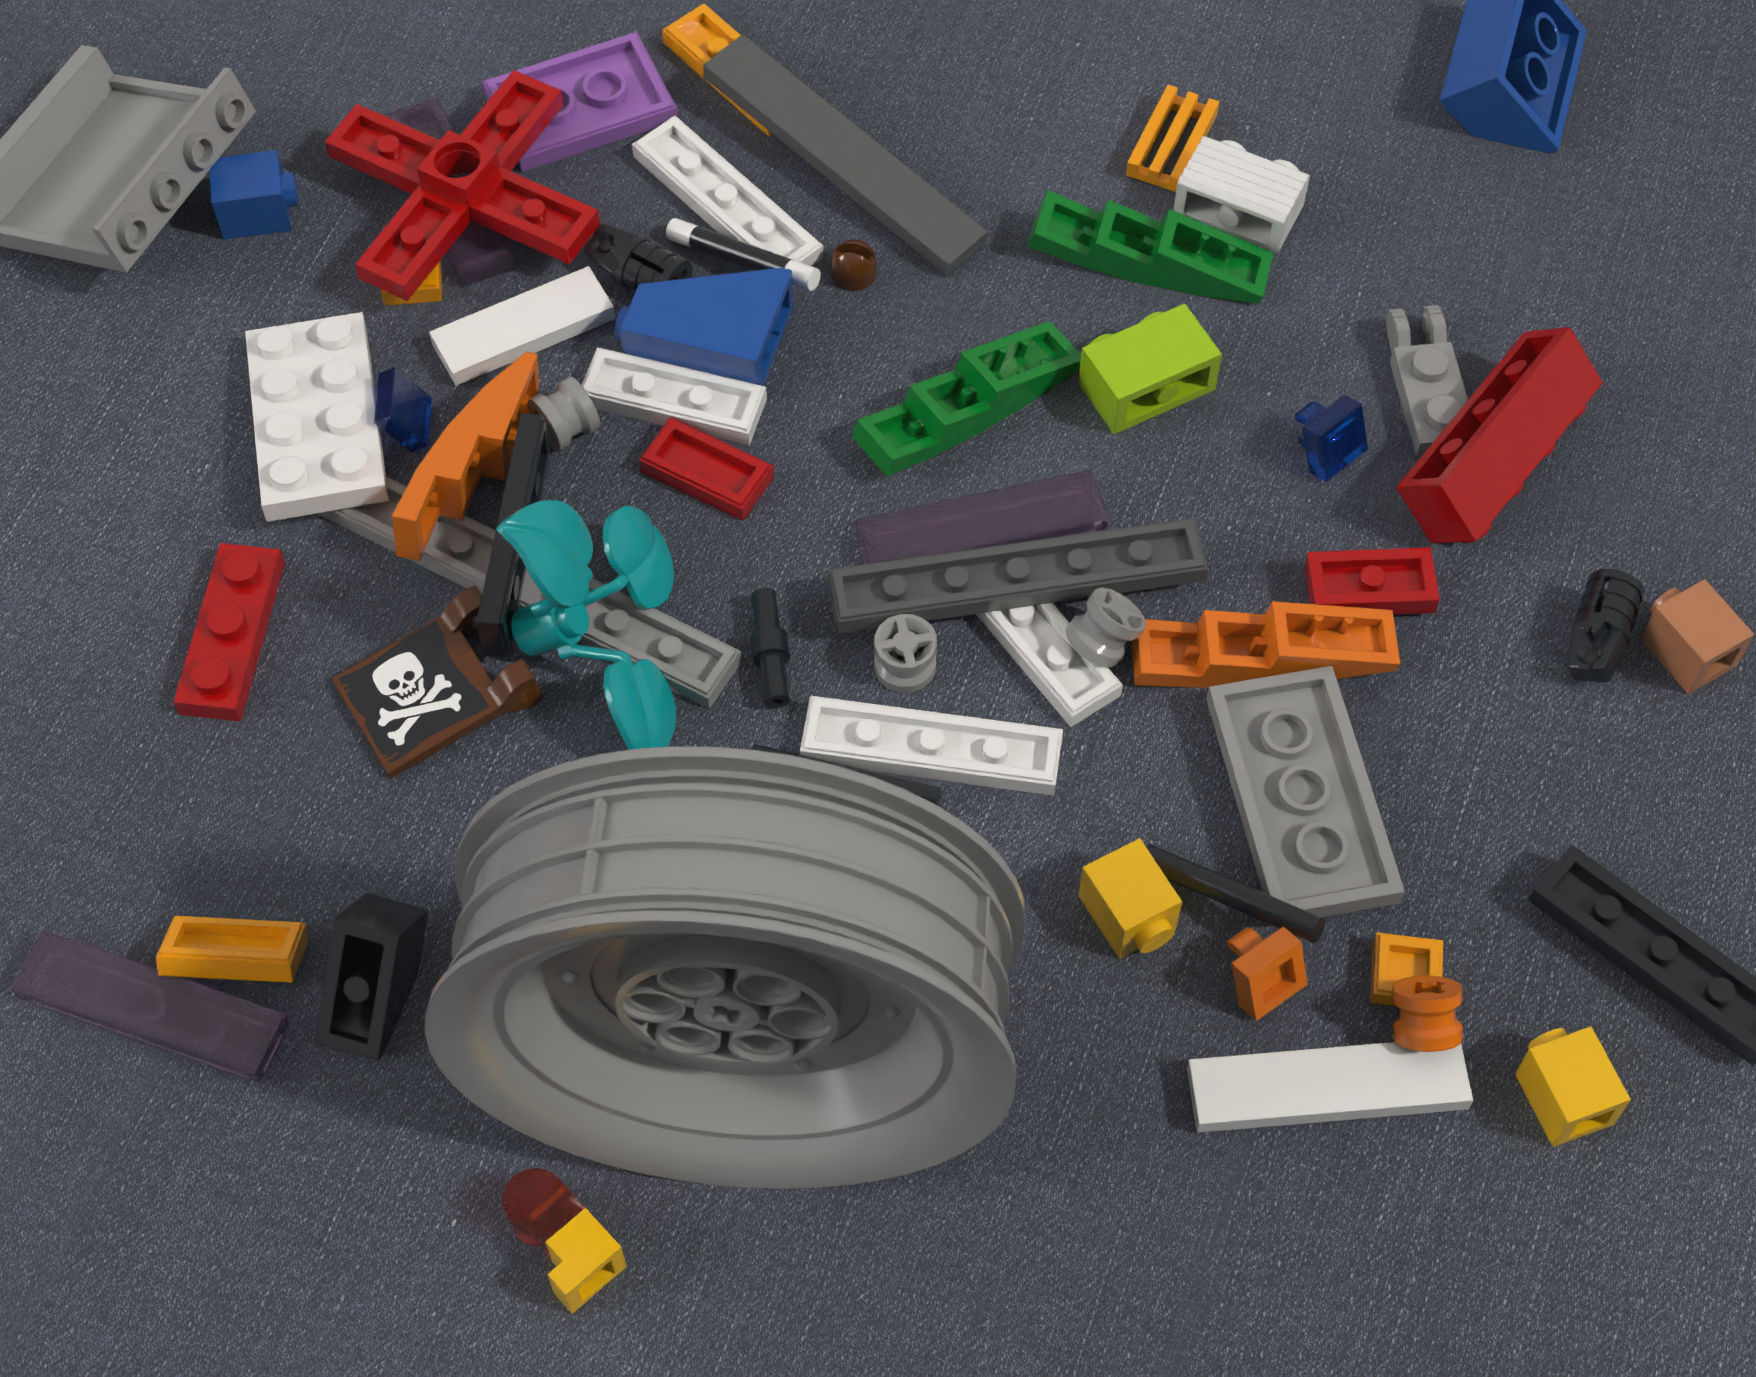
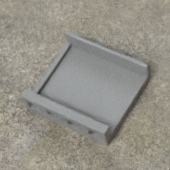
M81 45L0 139V246L127 273L256 113L232 69L224 67L207 89L116 75L109 67L98 47Z

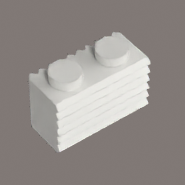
M1202 136L1200 144H1198L1192 158L1188 161L1187 167L1184 168L1182 175L1179 177L1173 210L1276 254L1281 249L1304 206L1310 175L1299 171L1294 164L1286 160L1271 161L1249 153L1237 142L1231 140L1220 142Z

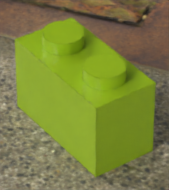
M1184 303L1166 312H1154L1146 316L1140 323L1115 334H1103L1095 338L1089 345L1083 347L1078 384L1114 435L1216 390L1222 353Z

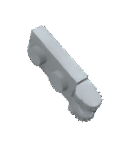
M1439 305L1425 306L1422 310L1421 327L1426 342L1423 345L1411 346L1410 326L1403 308L1388 310L1386 318L1387 338H1389L1392 352L1390 365L1416 456L1423 455L1468 401L1452 342H1447L1446 322Z

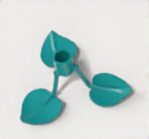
M558 500L539 501L517 510L507 517L496 530L516 550L530 577L546 599L521 607L514 612L511 625L516 644L522 652L529 656H537L557 649L562 660L580 657L613 662L614 664L606 667L604 671V692L611 715L628 750L668 747L675 731L676 705L671 688L660 669L649 659H641L632 663L629 654L625 651L577 645V642H579L582 635L589 628V616L585 607L620 591L625 586L634 604L641 610L656 608L668 599L674 583V566L671 552L658 528L652 524L651 518L642 510L634 506H624L615 509L609 514L603 526V546L610 565L619 575L613 581L589 592V581L592 580L593 573L587 565L592 558L593 543L590 532L577 511L565 502Z

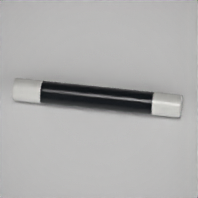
M673 218L667 225L666 237L670 241L754 271L773 268L792 270V284L809 291L816 289L819 284L821 272L818 268L677 218Z

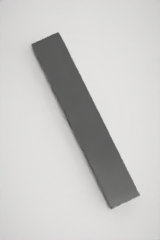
M744 34L703 65V77L946 276H949L986 244L987 230Z
M1188 518L828 570V583L838 634L878 628L887 618L898 614H913L924 618L926 621L1089 598L1095 589L1101 587L1125 593L1201 582L1207 579L1208 565L1195 519Z

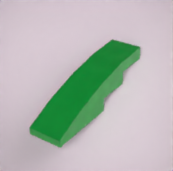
M1047 190L1039 204L1027 244L1030 248L1075 265L1135 283L1201 297L1257 304L1264 296L1274 255L1270 251L1171 209L1168 210L1160 222L1109 199L1102 210L1098 212Z
M1050 321L963 351L955 370L910 385L904 403L858 419L851 437L888 477L943 453L987 430L1030 404L1080 369L1081 353Z

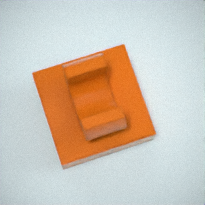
M1284 926L1265 940L1252 928L1246 927L1227 941V946L1239 956L1238 959L1231 963L1239 1007L1255 1021L1308 985L1302 943Z

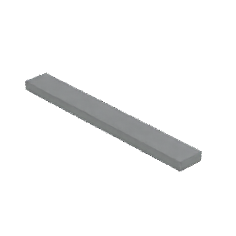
M386 477L389 501L317 514L396 553L392 514L407 487ZM439 516L421 561L409 560L465 588L476 585L482 594L496 530L467 516L464 517L463 521ZM527 570L519 608L546 599ZM592 578L589 581V592L605 584ZM620 591L585 607L589 616V628L577 644L625 651L629 654L632 663L641 659H649L660 669L671 691L707 709H710L742 662L740 650L654 608L641 610L634 604L630 596Z

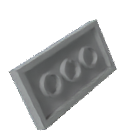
M1333 666L1209 686L1206 701L1262 892L1319 917L1401 903L1405 890Z

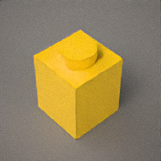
M1140 838L1082 868L1078 896L1119 959L1138 949L1143 954L1150 953L1166 944L1173 937L1179 919L1182 900Z
M1592 1026L1571 1034H1567L1564 1028H1558L1538 1036L1528 1044L1529 1050L1515 1073L1552 1147L1614 1125L1631 1101Z

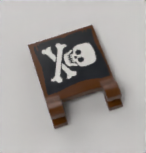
M476 585L457 594L443 613L435 619L332 678L339 693L391 779L498 715L525 710L544 698L536 684L535 677L523 659L507 666L492 681L465 639L466 637L479 635L476 621L482 594Z

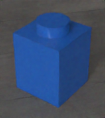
M278 150L219 157L209 170L211 203L223 240L292 231L290 207L300 206L298 186L294 172L284 173Z

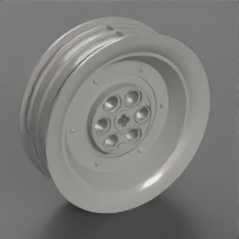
M671 746L598 754L565 762L534 773L509 786L489 800L475 814L462 835L455 863V882L462 911L458 916L452 936L453 960L448 970L433 988L427 1005L425 1037L429 1052L440 1071L450 1083L476 1106L513 1129L576 1156L641 1174L718 1186L796 1189L845 1186L880 1181L938 1165L979 1144L1007 1116L1014 1100L1017 1077L1014 1054L1004 1029L1010 1001L1007 975L1011 966L1016 961L1023 944L1026 922L1024 898L1016 877L1000 854L967 824L936 804L875 777L833 764L797 756L737 748Z

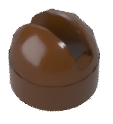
M858 239L846 240L839 244L832 254V280L838 287L848 291H860L868 288L875 281L877 275V260L874 251L867 243Z

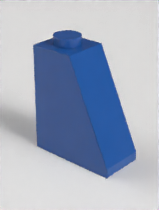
M773 268L639 284L630 306L623 305L618 313L615 325V338L622 341L624 354L764 386L793 309L792 270Z

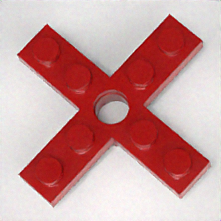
M513 70L461 135L448 130L441 140L356 104L325 140L328 157L412 194L355 263L358 278L408 301L471 221L570 264L599 227L598 209L511 172L563 107L561 90ZM459 173H471L465 177L450 178Z

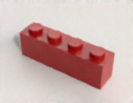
M1571 327L1524 332L1397 485L1396 489L1431 543L1461 542L1467 544L1477 542V540L1485 536L1492 527V521L1508 501L1520 493L1524 487V481L1539 462L1554 450L1555 442L1571 422L1583 414L1586 409V403L1602 385L1603 382Z

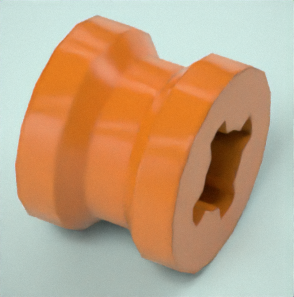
M1429 975L1412 976L1394 983L1392 987V1001L1400 1010V1018L1393 1025V1039L1397 1045L1413 1051L1437 1052L1453 1049L1461 1044L1463 1040V1026L1456 1019L1455 1010L1462 1003V987L1460 983L1449 978Z

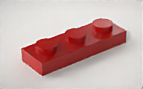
M220 543L173 702L179 715L241 722L285 565L281 549Z

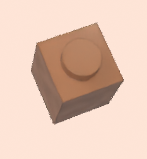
M1704 579L1683 592L1680 588L1675 587L1661 595L1649 608L1651 617L1640 640L1689 695L1737 667L1755 634Z

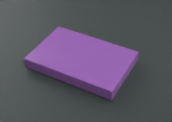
M637 32L516 70L560 89L563 99V107L517 163L521 172L655 129L673 116L678 118L677 107ZM511 72L482 81L487 102Z

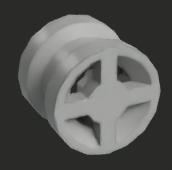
M569 376L560 381L557 385V390L548 396L537 394L527 402L530 414L542 415L543 420H545L549 445L556 452L569 447L572 437L577 434L584 433L589 435L601 427L598 412L591 398L574 377Z
M1101 587L1095 589L1088 598L1085 614L1074 616L1065 631L1067 639L1080 655L1101 667L1111 668L1116 666L1125 653L1124 644L1127 641L1137 639L1145 629L1146 622L1139 608L1131 600L1119 592Z
M898 614L887 618L879 625L874 635V672L879 682L887 689L898 693H913L923 689L932 681L936 673L937 635L932 625L924 618L913 614ZM898 655L903 656L904 662L897 659Z

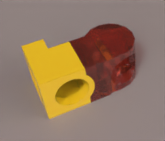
M540 1168L526 1169L514 1175L507 1183L502 1196L503 1208L513 1233L525 1244L539 1246L555 1264L556 1267L547 1274L555 1296L573 1314L627 1267L622 1247L563 1182L550 1171Z

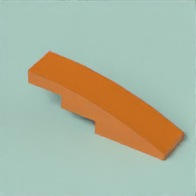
M525 352L486 384L447 425L419 464L392 514L396 556L421 561L439 516L463 521L481 476L506 480L521 413L530 414L527 402L530 398L540 394L538 354Z
M1272 601L1265 614L1204 610L1197 623L1145 619V629L1137 639L1131 641L1134 684L1137 686L1208 688L1209 686L1333 666L1336 679L1396 671L1400 666L1393 610Z

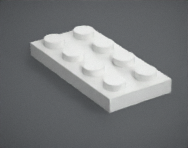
M363 312L245 331L261 506L266 522L389 501L368 335Z

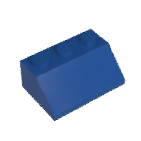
M1467 0L1440 101L1443 103L1448 114L1456 118L1473 137L1548 154L1556 152L1560 147L1587 30L1562 0Z

